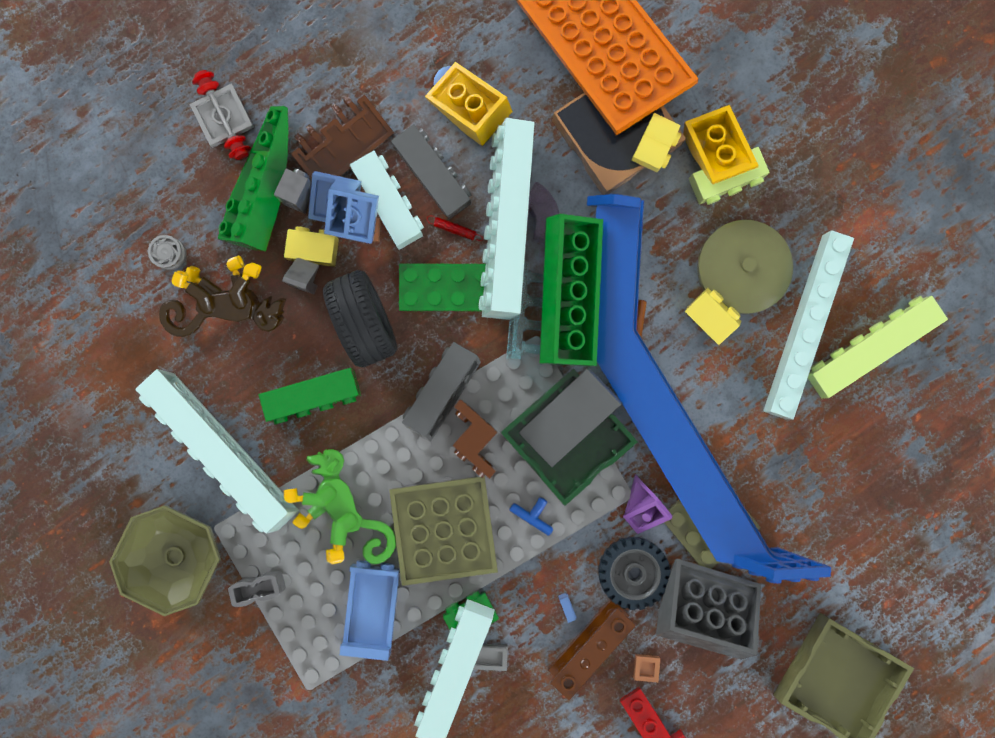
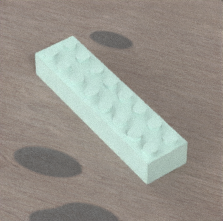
M506 118L492 136L491 145L495 147L494 156H491L490 170H493V179H490L488 184L491 202H488L486 208L489 225H486L484 239L488 240L487 249L483 251L482 259L483 263H486L485 272L481 275V287H484V294L480 296L479 310H482V317L510 320L521 312L534 122Z
M156 369L135 389L140 394V401L147 407H152L156 412L155 417L162 424H167L173 430L171 435L178 442H183L189 448L187 450L188 454L193 459L202 462L205 466L203 470L211 478H216L221 483L220 489L227 496H232L237 501V508L242 513L250 515L254 520L252 524L258 531L265 532L266 534L278 531L299 512L293 503H287L284 500V493L174 373Z

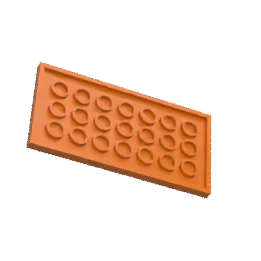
M515 0L616 135L698 84V77L637 0Z

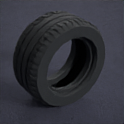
M356 270L351 272V274L348 273L327 282L323 288L325 304L339 340L354 365L364 368L370 364L382 361L386 357L393 356L397 351L396 339L381 300L367 274L364 271Z

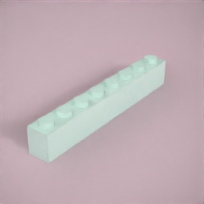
M832 230L822 235L763 412L783 419H794L854 240L853 237Z

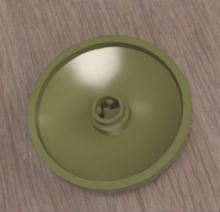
M754 220L733 221L718 228L703 244L697 263L698 278L703 291L707 288L711 291L716 290L723 297L724 300L722 302L728 308L733 307L739 314L757 313L773 306L786 293L793 275L792 254L784 238L772 227Z

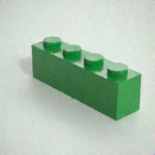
M347 368L258 394L266 422L273 421L274 425L287 422V417L289 416L305 417L311 415L310 410L319 408L320 412L334 408V403L342 401V404L346 405L356 402V397L362 396L354 368Z

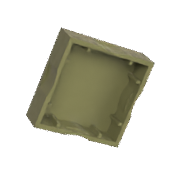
M820 613L773 696L781 704L806 719L825 726L838 738H875L883 725L888 709L898 698L914 668Z

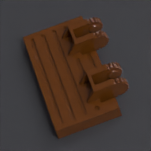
M365 94L356 101L363 109L361 112L348 95L342 97L346 106L355 114V117L350 121L342 113L339 106L336 104L331 106L344 125L342 126L334 118L324 126L320 132L326 138L325 141L310 124L306 126L308 133L319 143L315 149L312 150L304 137L299 133L294 136L308 154L305 156L299 147L291 154L311 179L315 171L335 176L343 175L351 168V163L369 154L394 134L393 130Z

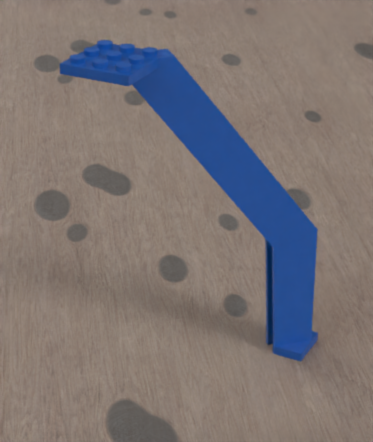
M619 194L588 196L587 206L597 207L596 218L603 219L597 363L717 562L732 564L734 568L746 569L750 575L766 577V581L778 584L782 580L800 582L801 579L819 581L820 577H830L831 567L779 547H768L637 331L644 200L638 197Z

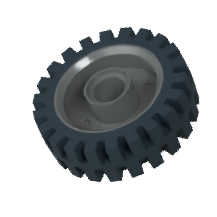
M640 537L618 539L619 541L613 542L608 549L606 548L603 556H601L598 566L601 587L607 597L622 608L643 610L645 607H652L656 601L659 602L662 599L661 596L665 593L671 574L669 562L661 549L649 540ZM631 568H639L640 574L637 578L632 579L628 577V572Z

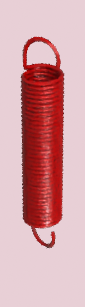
M435 217L433 226L439 229H444L472 241L478 235L476 234L477 231Z

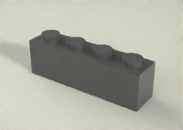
M413 124L391 140L392 145L446 218L450 220L471 205L469 197L472 194L464 184L460 186L455 178L458 176L450 165L446 167L441 161L444 157L435 146L432 149L427 141L430 139L422 128L418 130Z
M455 342L444 350L440 364L431 370L429 381L425 387L423 386L419 389L413 406L408 407L403 415L404 420L402 423L408 429L430 442L481 363L476 354Z

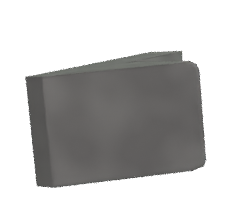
M296 258L282 281L297 289L315 294L317 285L313 282L319 265Z

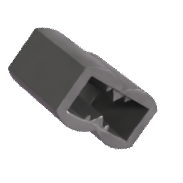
M270 571L260 577L243 578L230 586L228 592L232 606L243 607L253 603L255 600L266 601L273 599L284 591L286 586L281 571Z

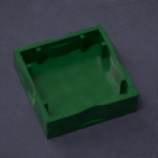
M575 369L568 372L500 432L564 506L590 485L603 469L614 464L638 442L619 419L611 413L559 462L551 467L519 434L534 417L579 376Z

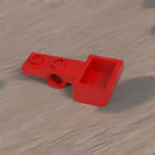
M640 686L619 699L643 738H686L681 729L672 735L668 733Z

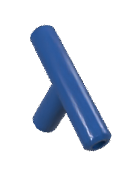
M540 497L531 512H528L516 503L511 505L510 512L547 536L552 533L553 527L538 518L548 503L547 500Z

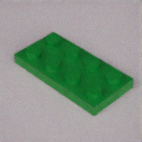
M399 264V311L482 312V310H479L480 296L484 294V287H481V275L485 272L486 264Z

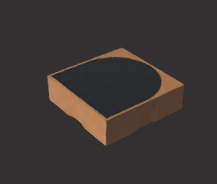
M585 93L555 111L552 119L567 144L582 160L586 172L602 195L610 194L645 168L631 160L653 114L656 113L674 122L668 111L662 106L616 135ZM680 129L678 132L681 133V137L676 147H670L668 154L681 147L686 140Z

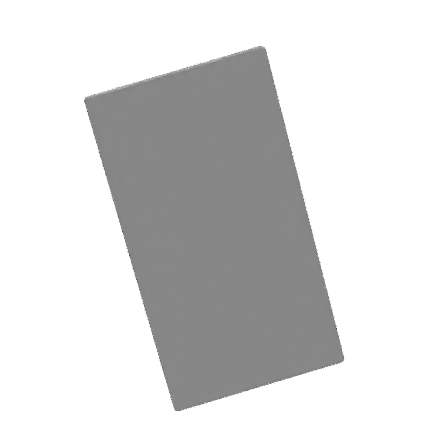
M534 336L475 371L454 404L455 406L460 399L463 400L498 431L480 451V454L496 468V472L490 479L485 475L498 573L402 586L400 575L392 641L441 613L449 605L463 600L472 592L483 588L630 499L631 490L614 463L603 469L590 485L564 506L531 466L500 433L563 378L556 364L540 363L541 339L538 336ZM453 406L430 442L408 429L402 423L404 419L403 415L340 451L345 461L339 477L349 486L358 514L363 519L376 520L387 524L395 534L389 489L479 477L472 470L474 464L468 459L465 462L462 461L454 453L456 448L452 446L469 428L472 422L464 423L455 414L458 410ZM319 467L311 468L279 487V489L284 493V490L297 488L298 496H302L303 492L316 494L323 477L311 472ZM540 497L547 500L548 503L538 518L553 527L552 533L547 536L510 512L511 505L516 503L523 509L531 512ZM294 502L293 504L298 508L299 512L281 529L267 534L258 531L252 524L254 520L248 513L244 514L239 511L218 523L214 530L242 579L246 577H260L270 571L282 572L286 589L273 599L255 601L305 688L312 690L364 659L339 655L340 645L343 643L351 575L349 570L350 566L353 563L356 564L358 560L366 561L362 554V548L368 540L373 538L381 540V545L372 549L373 555H378L384 551L387 544L384 534L378 530L362 527L357 531L348 532L346 545L343 546V562L331 564L326 560V550L333 549V544L330 543L333 519L326 511L317 519L310 520L305 528L300 529L292 523L299 513L306 517L309 514L307 510L312 506L302 505V502ZM396 545L391 557L383 563L394 564L395 568L400 569ZM371 564L372 566H380V564Z

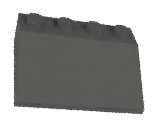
M675 559L658 611L656 636L740 660L757 656L761 584L684 560Z

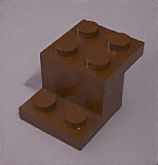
M460 399L454 406L458 410L455 414L464 423L470 421L472 424L452 445L456 448L454 453L462 461L465 462L468 459L474 464L472 470L481 478L486 475L490 479L496 472V468L480 454V451L498 431Z

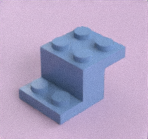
M315 171L312 174L308 219L325 222L324 234L372 244L379 196L360 192L362 181Z

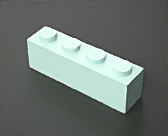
M372 151L351 163L350 166L357 179L362 181L361 185L364 191L379 196L377 213L397 248L400 250L423 237L421 229L424 227L418 216L412 217L409 211L412 206L406 195L401 197L397 191L401 187L395 176L389 177L385 169L389 168L384 157L382 155L378 157L375 151Z

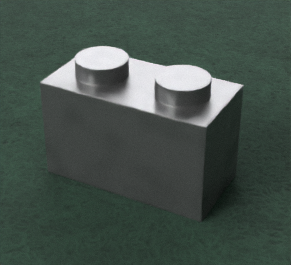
M295 168L294 171L285 169L274 196L284 205L306 214L310 204L312 179L308 178V174Z

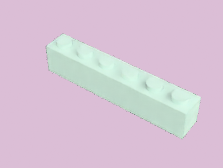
M468 599L464 607L459 606L455 617L458 625L456 629L451 627L446 641L450 643L448 650H442L438 663L442 664L440 671H434L430 682L434 687L432 692H426L422 703L426 708L424 713L419 711L414 726H417L418 729L415 737H447L493 620L495 609Z

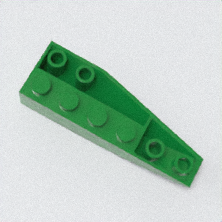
M271 106L267 112L264 123L231 193L230 199L226 203L224 219L219 225L218 240L266 252L281 202L274 196V193L287 166L289 135L287 107Z

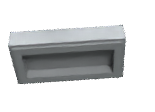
M483 644L473 669L507 671L508 645Z

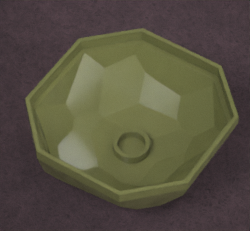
M164 505L130 518L109 563L121 596L162 616H167L200 603L221 558L210 526Z

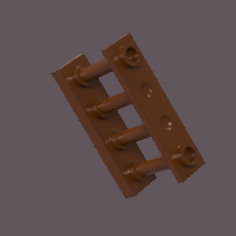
M609 599L548 667V671L555 677L550 682L551 685L568 700L577 693L635 628L636 624L628 618L630 616L629 613Z

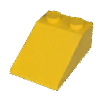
M456 62L425 96L432 105L462 132L481 146L487 142L498 126L513 112L505 95Z
M730 105L685 121L683 135L686 138L687 146L712 185L758 168L759 165Z

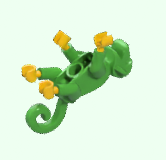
M326 449L323 451V454L318 452L317 455L307 456L306 460L309 464L319 467L312 470L311 473L321 475L323 480L316 494L303 492L302 496H298L297 488L284 490V500L287 503L302 502V505L312 506L307 510L309 514L306 517L299 513L292 523L296 527L303 529L309 524L310 520L317 519L325 511L333 519L330 537L333 549L326 550V560L331 564L343 562V546L346 545L348 532L357 531L360 527L378 530L384 534L387 540L384 551L378 555H373L372 549L381 545L380 539L373 538L364 544L362 554L364 559L371 564L385 562L391 557L396 547L395 534L387 524L376 520L363 519L356 511L349 486L339 477L345 461L343 455L337 450Z

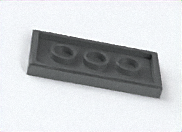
M587 368L534 417L519 434L553 467L613 413L622 402Z

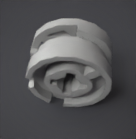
M157 236L149 244L148 256L151 262L158 267L166 270H175L182 266L186 260V248L182 242L172 236Z

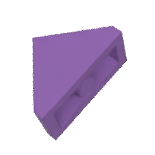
M635 474L630 499L628 500L623 517L634 531L639 534L671 520L673 516Z

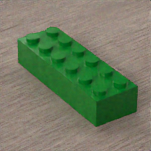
M557 214L546 218L540 363L597 366L603 219L567 214Z

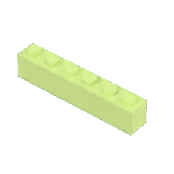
M918 296L908 303L910 307L905 310H896L889 315L890 320L884 324L881 321L870 327L869 330L871 332L866 336L861 334L850 341L851 345L846 349L841 347L830 354L831 359L825 363L821 360L811 366L812 371L809 372L808 379L821 399L832 397L947 321L948 318L933 296L925 298Z

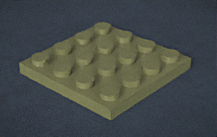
M479 476L389 489L402 586L498 573L485 476L483 478Z

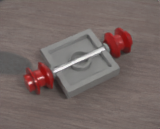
M207 70L199 71L194 75L192 83L193 85H199L197 89L198 94L206 96L191 103L190 106L209 145L214 148L226 142L224 148L231 149L228 155L229 158L241 160L247 157L251 147L249 145L244 146L243 143L246 141V137L240 136V134L254 128L235 87L231 83L216 91L219 83L212 81L214 73Z

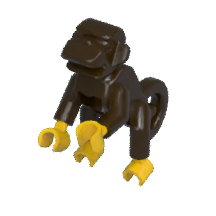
M238 255L227 261V267L233 274L231 275L233 286L230 290L222 291L221 288L207 278H200L201 270L194 266L187 267L185 272L180 270L174 272L172 284L179 288H185V292L196 299L195 310L198 314L188 326H176L170 319V309L176 312L175 320L177 322L185 319L186 309L180 301L173 299L161 305L159 318L164 329L177 337L191 335L200 328L208 317L236 322L253 319L262 331L269 332L279 327L282 323L286 299L279 298L272 303V296H269L262 303H259L255 293L248 289L247 286L250 283L249 277L257 279L262 267L255 263L247 264L244 267L243 259ZM244 267L243 274H240L238 269Z

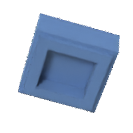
M568 594L559 595L558 597L568 623L575 621L577 617Z

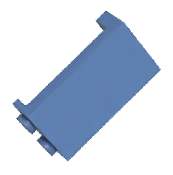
M358 560L356 564L353 563L350 566L349 570L351 575L343 643L340 645L339 655L388 661L391 655L400 569L395 568V565L390 563L372 566L367 561Z

